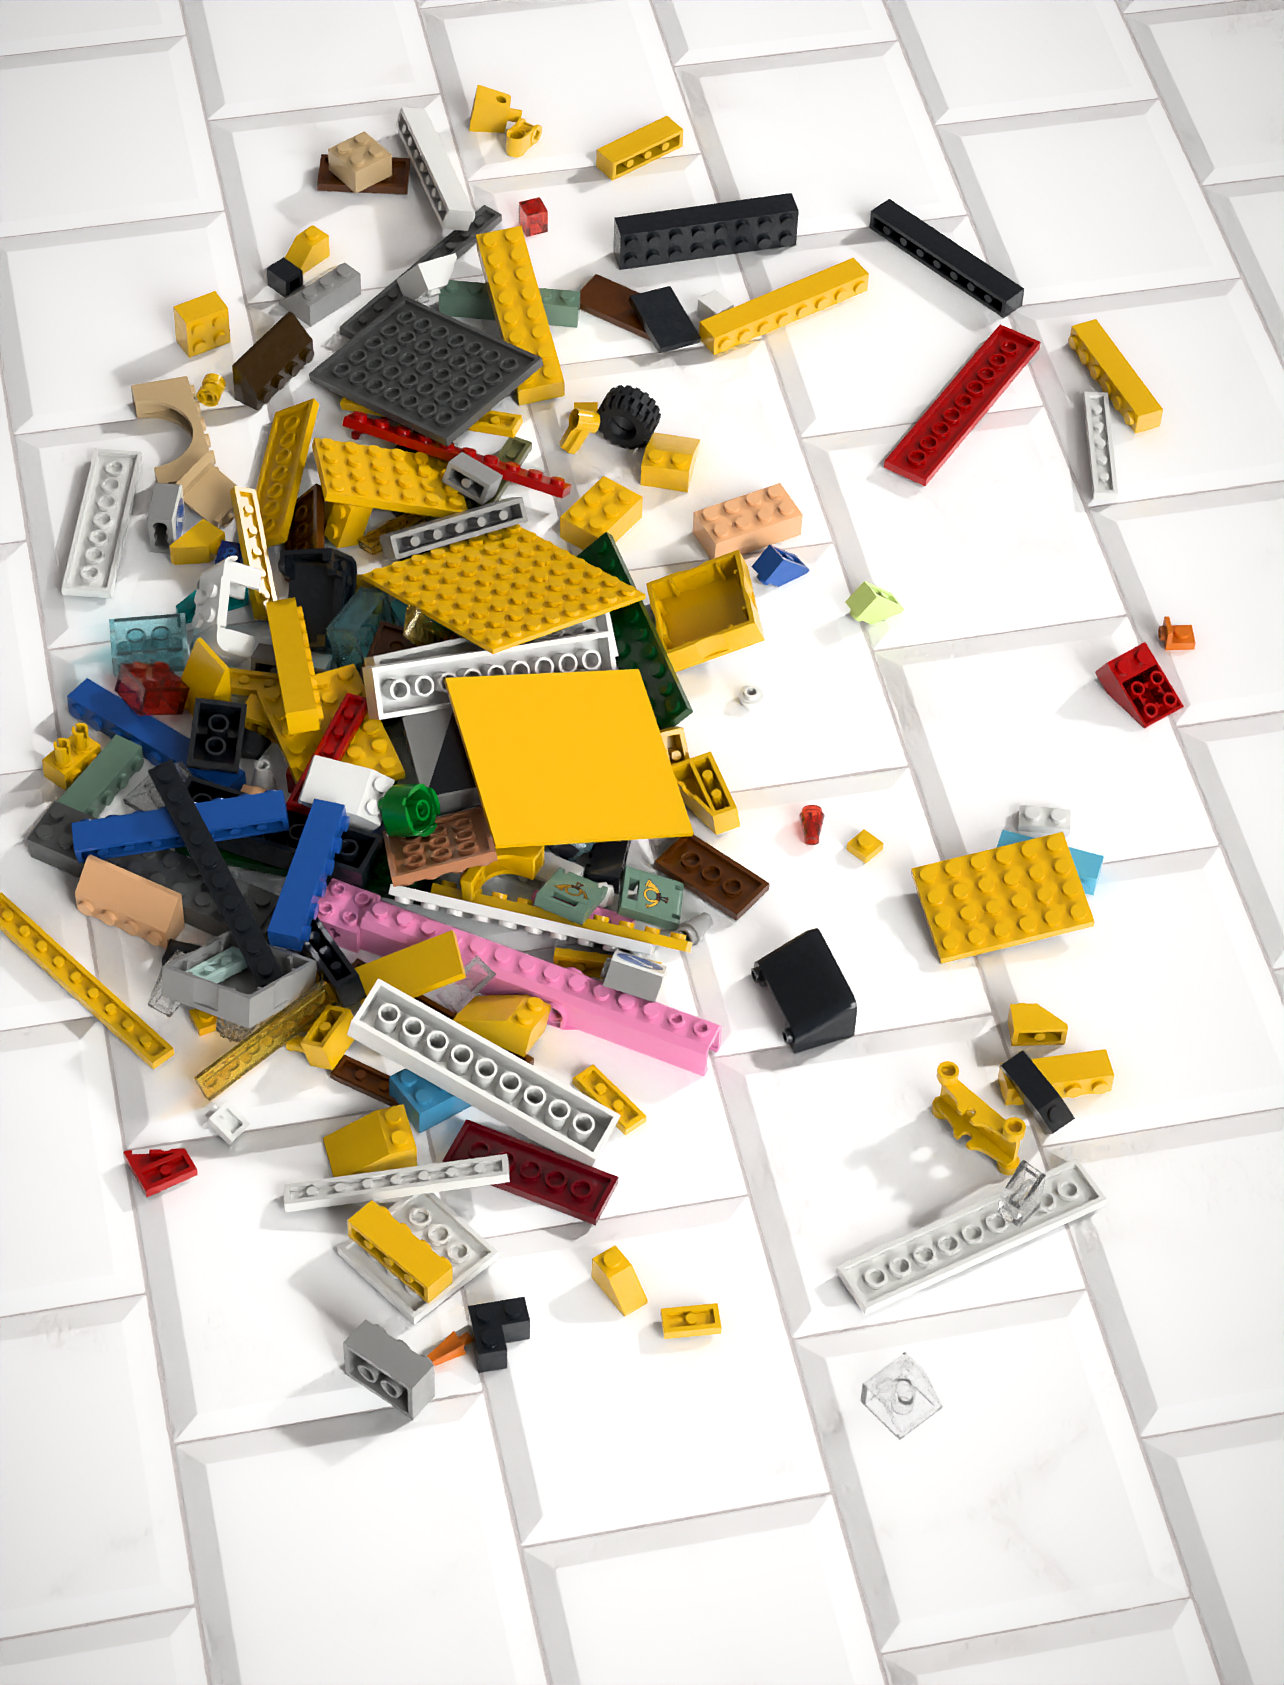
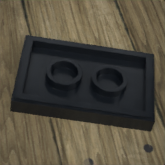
M671 286L630 295L628 301L658 353L700 343L701 337Z

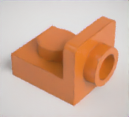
M1164 616L1163 625L1158 628V637L1160 641H1163L1165 651L1194 650L1196 641L1192 625H1171L1170 617Z

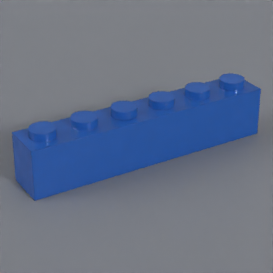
M314 799L267 930L270 945L301 952L304 942L309 941L312 919L316 920L319 912L318 901L326 893L327 882L325 881L327 876H331L333 873L335 853L339 854L342 847L343 831L346 832L349 827L350 817L346 814L344 804Z

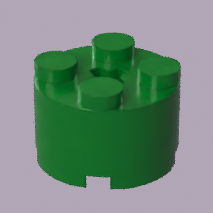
M425 784L394 785L378 801V808L382 813V820L389 836L425 837L432 834L438 823H435L436 815H440L439 799L436 792L431 787H426Z

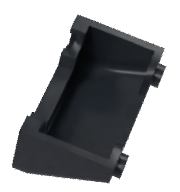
M334 548L280 550L278 569L285 578L289 579L288 598L295 597L297 607L302 606L310 651L332 655L348 654L352 647L357 580V564L355 559Z
M818 928L801 933L754 962V968H751L753 981L756 984L759 983L761 987H769L785 1019V1028L782 1029L784 1042L787 1045L790 1044L794 1054L854 1036L857 1003L850 986Z

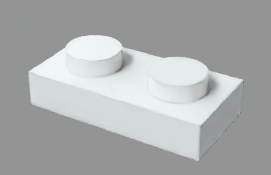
M1031 805L1019 806L1018 831L1046 834L1063 832L1064 835H1070L1071 809Z

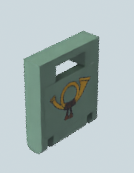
M626 866L621 876L617 915L676 931L680 924L684 884ZM638 884L636 900L627 898L628 890L634 891Z
M559 868L536 894L534 905L571 920V922L583 925L606 897L608 887L602 886L599 888L598 883L570 871L565 874V869ZM553 897H557V898H559V899H561V900H564V901L569 902V903H571V904H573V905H576V906L574 907V906L569 905V904H567V903H565V902H562V901H560V900H557V899H555V898H553Z

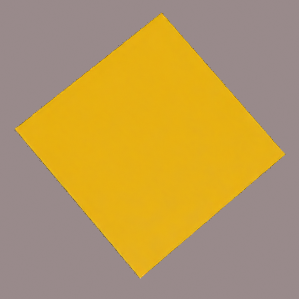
M519 524L455 542L442 548H435L421 555H413L409 559L396 561L391 565L375 568L371 572L362 574L363 580L491 654L646 598V594L637 590L634 586L628 585L617 577L605 573L602 569L594 567L584 559L578 558L570 554L569 551L557 547L551 541L537 536L536 533L522 528Z
M639 669L445 678V686L495 848L693 836L694 832Z

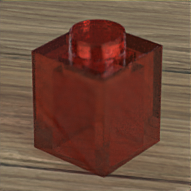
M540 197L519 202V225L522 226L526 237L548 232V210Z

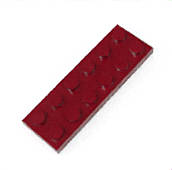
M468 1119L465 1120L442 1160V1163L507 1154L510 1182L491 1184V1186L595 1226L619 1183V1177Z

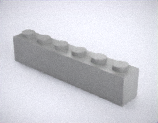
M510 497L380 535L379 538L385 560H398L528 521L523 497Z

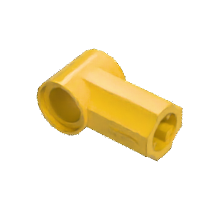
M573 409L569 416V426L559 441L560 447L569 454H575L579 451L589 433L594 434L597 432L600 425V415L597 412Z

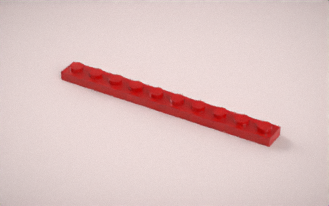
M355 411L343 419V427L446 461L452 460L463 452L503 475L502 479L561 499L571 492L572 484L566 483L565 479L552 476L550 478L544 476L543 472L539 470H526L520 468L521 465L518 463H505L499 461V458L494 455L477 454L475 449L469 447L459 448L454 446L455 443L453 442L449 446H445L420 433L411 432V429L408 427H396L389 425V421L377 418L374 420L368 418V415L363 412Z

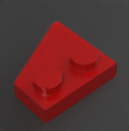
M185 1148L170 1149L168 1151L149 1149V1154H132V1150L123 1152L124 1160L146 1197L198 1175L197 1167Z

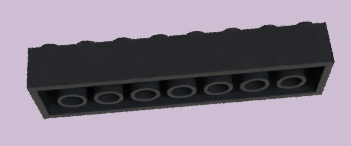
M786 193L614 217L613 253L619 270L794 246L797 241L799 210L793 194Z
M190 775L184 783L191 798L197 803L211 801L215 798L226 799L237 797L241 794H248ZM287 810L290 830L217 841L215 843L219 849L289 871L308 815ZM349 825L346 832L343 831L341 836V850L339 854L335 853L333 873L331 876H327L325 882L330 883L332 878L365 890L383 858V836Z

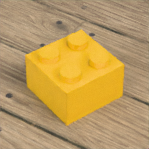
M216 291L173 306L176 342L188 358L231 342L228 306Z

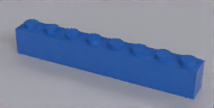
M88 678L67 695L68 710L73 718L82 720L90 725L93 730L102 732L111 740L117 734L142 746L143 757L154 766L172 759L184 782L190 775L241 791L243 784H246V773L240 768L238 774L186 768L190 738Z
M267 790L264 793L252 795L241 794L233 798H215L207 802H194L214 842L290 830L283 790ZM165 806L157 810H138L131 814L108 815L105 818L82 819L79 822L71 823L74 852L78 863L86 862L89 855L103 860L185 847Z

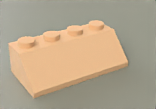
M93 855L87 857L75 891L77 910L84 915L100 919L109 926L113 925L125 930L132 936L136 935L155 946L159 945L167 948L170 939L176 940L185 928L182 895Z

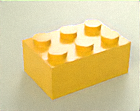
M603 476L560 516V538L584 550L607 531L613 536L616 543L642 518L643 497Z

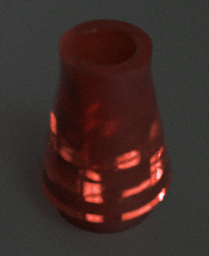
M807 805L802 808V812L799 814L804 843L807 845H817L820 840L825 814L820 806Z

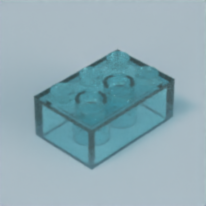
M360 587L326 628L337 668L354 664L357 671L360 672L380 621L396 624L389 596L386 592L379 588Z
M185 613L109 619L114 677L184 671L189 659Z

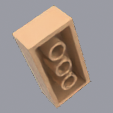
M781 483L693 512L692 533L710 559L738 549L741 555L767 547L769 544L773 545L801 535L803 514Z

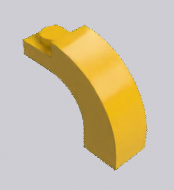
M544 845L495 848L497 861H493L487 866L466 868L459 880V886L462 889V899L472 902L484 883L497 875L515 874L534 880L545 863Z

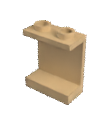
M206 452L176 485H182L184 503L190 509L217 528L221 529L222 526L226 528L235 518L233 516L234 511L230 490L237 485L214 466V457Z

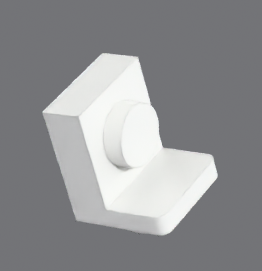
M227 1100L221 1107L215 1104L205 1114L208 1120L202 1127L206 1130L211 1126L230 1145L251 1124Z

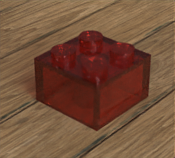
M135 661L133 663L121 664L114 691L138 716L182 715L190 688L164 662L142 663Z

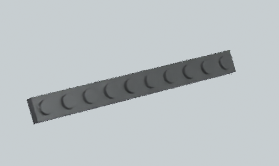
M483 205L475 212L474 221L471 222L468 231L453 230L399 277L423 262L456 253L458 259L476 244L477 234L490 232L502 221V214ZM395 279L339 327L340 334L351 340L400 300L403 294L397 280Z

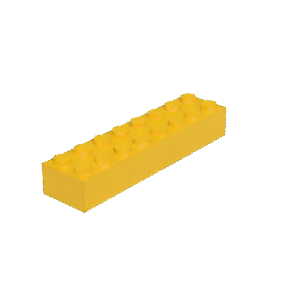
M522 226L477 234V253L501 340L537 355L543 361V366L515 389L518 405L565 396V382Z

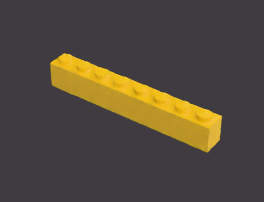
M854 257L699 321L700 341L713 355L726 351L810 314L862 294L868 290L869 273Z
M295 597L265 602L288 733L291 735L320 730L318 719H323V712L302 606L297 607Z

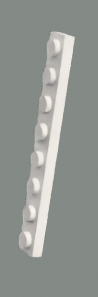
M503 1154L284 1184V1207L286 1212L506 1183L510 1182L508 1156Z

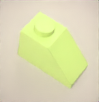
M866 581L845 601L851 609L849 611L850 615L856 621L860 622L862 620L869 624L902 613L904 610L891 592Z

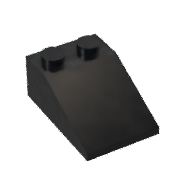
M204 698L195 699L186 768L233 774L239 773L247 704Z

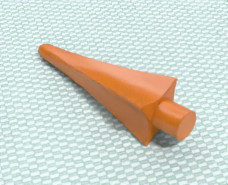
M453 1331L427 1357L434 1366L463 1356L466 1354L464 1346L471 1343L473 1339L467 1331L460 1336H457L455 1331Z

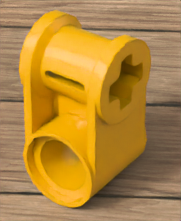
M519 118L506 132L507 155L510 157L523 156L539 141L542 134V126L530 124L524 118Z

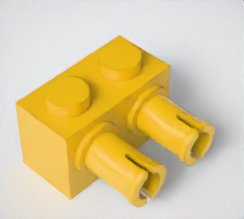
M76 723V728L72 726V735L67 739L58 738L57 742L54 741V750L42 759L44 777L65 791L101 752V745L89 737V729L85 723Z
M327 1005L319 1017L308 1014L303 1015L299 1026L301 1031L308 1033L305 1036L294 1033L289 1034L290 1037L286 1039L287 1050L305 1053L310 1066L333 1070L355 1040L347 1035L351 1021L354 1018L351 1010Z

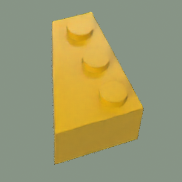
M711 751L671 765L684 804L714 834L718 835L740 827L737 806Z

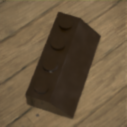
M289 311L232 365L234 398L236 401L258 411L279 390H282L285 384L292 377H295L307 363L312 361L314 357L313 339L292 312Z

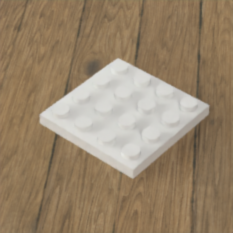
M433 1192L404 1196L388 1209L395 1220L399 1223H405L413 1235L419 1240H425L440 1257L444 1256L452 1264L453 1283L430 1303L424 1301L351 1238L337 1247L338 1254L413 1324H416L499 1258V1251Z

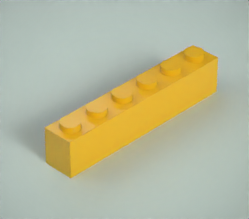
M1093 319L1071 326L1068 338L1070 348L1077 353L1081 363L1088 368L1092 378L1098 382L1102 391L1108 392L1109 399L1112 401L1114 408L1123 416L1125 423L1131 427L1135 434L1159 427L1163 408L1098 320Z

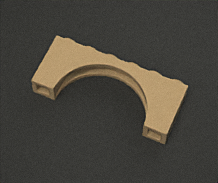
M187 376L131 385L132 402L137 419L158 418L168 420L182 427L192 438L188 449L180 457L168 464L154 467L155 483L176 484L206 452L214 457V464H216L214 451L209 450L211 448L209 434H204V431H206L204 417H199L201 415L200 403L194 400L196 399L194 384H189Z

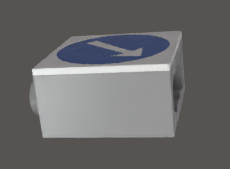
M155 483L147 516L150 552L170 554L169 546L182 536L185 523L182 485Z
M616 949L612 958L608 957L605 961L600 977L605 978L603 986L655 1003L668 966Z

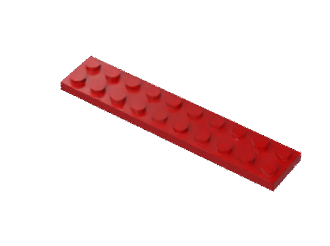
M1000 324L885 459L884 468L926 486L1038 352L1041 342Z

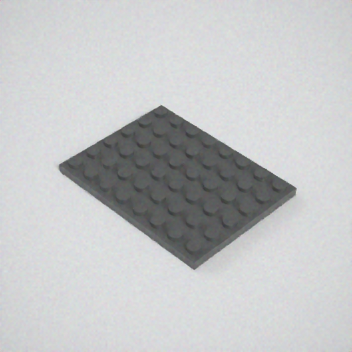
M403 296L311 371L309 378L315 384L445 446H449L541 368L543 361L537 355Z

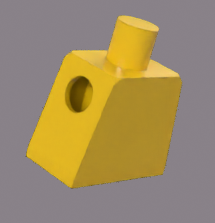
M477 85L470 116L469 131L504 133L507 121L517 122L522 117V110L510 108L511 96L509 94Z

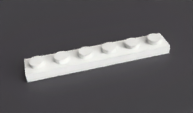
M1084 392L1083 401L1093 500H1117L1118 484L1108 392Z

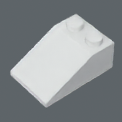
M314 755L298 802L309 808L312 807L314 799L344 804L346 814L350 817L349 825L372 832L381 825L382 813L378 808V801L393 786L395 780L373 769Z

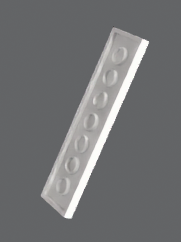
M94 449L61 587L62 595L112 599L142 467L143 451Z

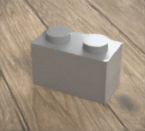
M461 452L449 461L442 482L483 505L496 495L503 475Z

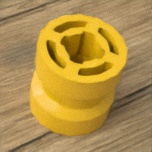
M214 373L206 374L203 378L202 386H200L197 392L199 402L209 407L218 405L221 394L226 387L224 378Z

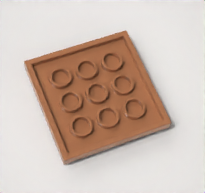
M482 806L437 817L435 819V823H438L436 829L432 834L425 837L389 836L386 831H383L393 887L409 886L415 881L423 879L433 880L446 873H460L466 870V868L487 866L493 861H497L496 849Z

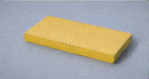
M453 930L354 968L359 974L366 996H368L378 978L412 998L466 978L457 937ZM366 998L360 1000L361 1005L363 1004Z

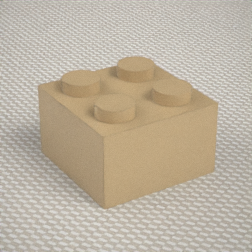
M365 131L328 149L329 170L355 193L392 176V154Z

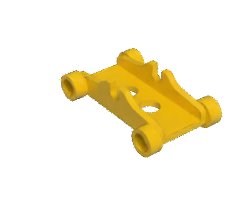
M950 1061L940 1063L937 1068L936 1077L941 1085L940 1096L935 1097L932 1102L931 1112L934 1117L942 1120L946 1119L953 1128V1137L957 1140L964 1135L970 1136L971 1140L966 1143L965 1147L969 1150L983 1152L996 1160L997 1169L1000 1173L1007 1176L1015 1174L1019 1169L1020 1159L1018 1151L1020 1140L1025 1136V1122L1017 1117L1004 1119L958 1080L959 1067L955 1063Z

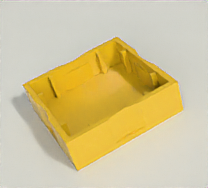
M739 549L708 560L694 568L678 571L646 583L651 610L656 618V631L675 672L765 641L749 569Z

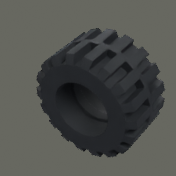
M618 385L616 388L610 389L597 410V413L600 415L598 431L604 434L603 437L606 440L609 439L612 444H617L620 448H642L643 445L649 442L660 422V408L658 405H655L656 401L654 398H650L649 394L642 392L640 388H632L631 385H626L625 387Z

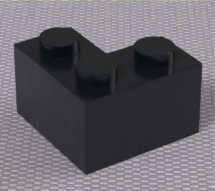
M525 1296L468 1306V1328L473 1339L472 1345L479 1373L506 1369V1343L530 1339V1317Z

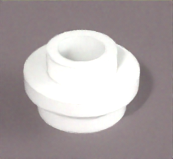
M748 685L740 689L738 698L743 707L755 709L762 703L764 693L759 687Z

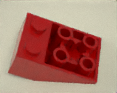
M1146 642L1112 659L1095 671L1107 694L1144 729L1184 707Z

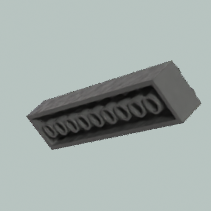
M54 801L27 837L31 857L80 878L85 862L78 863L76 858L71 823L79 822L82 819L93 820L97 818ZM166 849L103 859L182 895L184 923L216 937L229 931L192 858ZM233 876L267 941V930L279 895Z

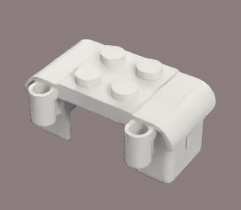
M230 556L206 569L196 583L197 592L194 598L196 610L192 619L194 639L189 647L191 653L196 639L201 637L226 665L237 666L251 658L254 652L255 637L224 628L226 627L229 597L244 599L245 588L260 591L261 582L260 569L234 562L238 559L237 556Z

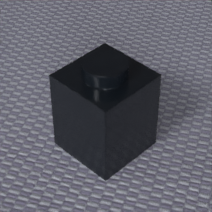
M283 257L267 268L268 286L283 297H286L303 286V271Z

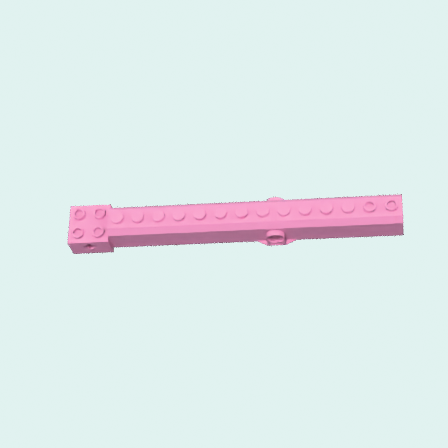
M332 878L326 888L325 896L323 898L320 897L318 901L319 912L317 917L339 947L357 954L362 949L384 957L453 930L457 937L466 978L456 981L454 984L483 995H529L537 997L551 1005L547 1024L561 1030H580L704 1077L708 1071V1050L717 1053L720 1049L722 1025L656 1001L654 1003L603 986L604 982L586 976L576 968L561 967L382 901L380 895Z

